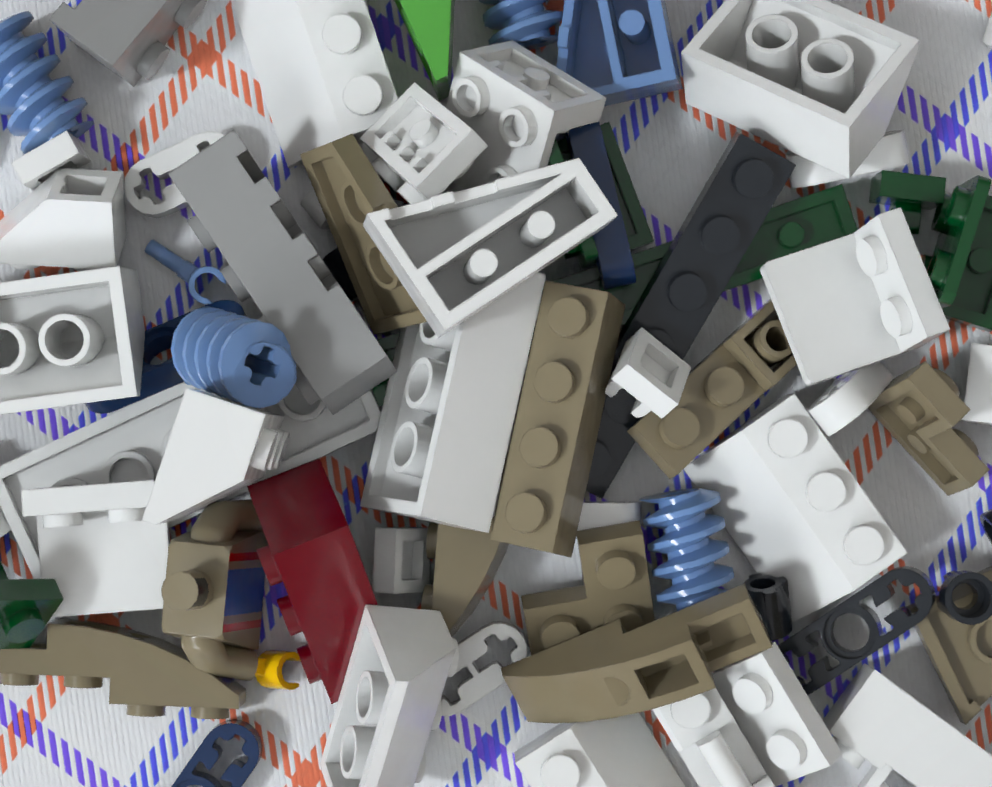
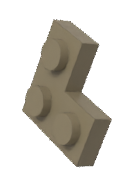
M924 361L894 378L868 409L946 495L950 496L973 487L989 471V468L978 458L979 452L974 442L962 431L952 428L970 411V408L959 398L960 392L957 385L946 373L932 368Z
M639 520L577 531L576 537L584 585L521 596L531 655L620 619L626 632L655 621L644 537Z

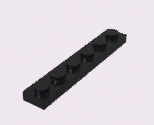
M737 131L735 132L619 333L611 375L616 368L626 341L641 327L682 360L684 359L796 164ZM623 388L611 398L606 394L586 491L601 499L604 497L636 442L627 432L640 419L631 414L636 398Z

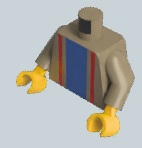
M252 499L216 501L203 510L192 526L191 531L173 538L170 542L166 579L163 581L161 588L164 600L161 623L162 631L164 634L181 638V648L188 660L201 671L218 677L251 681L256 676L259 684L265 688L294 690L299 687V683L286 682L282 675V667L286 660L301 662L298 653L269 650L263 652L258 657L256 652L259 649L265 572L256 549L268 545Z

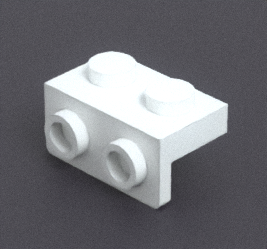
M773 642L772 648L718 669L712 674L718 693L776 787L831 766L843 753L776 642Z

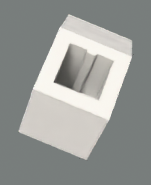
M58 168L0 220V264H9L14 268L25 270L49 266L68 267L77 271L117 266L126 241L123 171Z

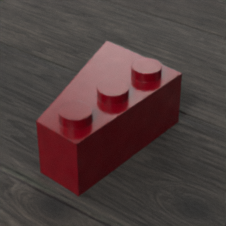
M318 458L249 485L247 488L268 545L256 549L270 586L281 582L284 583L288 595L277 599V603L290 636L303 632L308 643L296 648L310 684L322 680L331 704L338 702L365 605L378 604L348 523L323 465Z

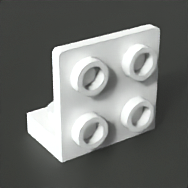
M513 40L460 51L446 108L471 127L488 147L473 161L467 173L453 182L466 190L492 183L497 179L548 166L556 134L566 133L572 128L599 122L606 97Z
M415 82L360 137L378 156L371 163L377 174L408 202L407 205L428 200L432 196L442 194L453 181L467 173L473 161L488 147L471 127Z
M901 207L878 214L853 234L768 261L760 268L761 275L803 381L809 386L918 349L950 330Z
M155 479L21 490L23 517L36 516L41 579H55L64 598L52 617L163 609L164 600L161 588L163 581L166 579L168 547L170 545L169 522L153 525L142 521Z

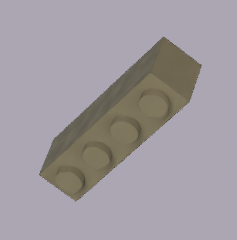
M545 281L489 540L572 557L606 399L605 390L610 380L625 310V304L609 292Z

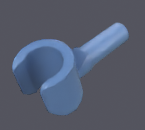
M154 239L145 248V253L175 272L179 278L188 283L189 292L197 302L213 304L208 298L199 295L195 289V281L199 275L211 273L226 284L225 278L218 269L211 266L198 268Z

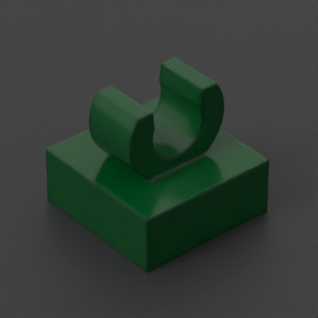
M882 170L871 178L869 203L890 205L889 211L901 207L912 236L918 235L921 223V209L932 210L944 203L946 178Z

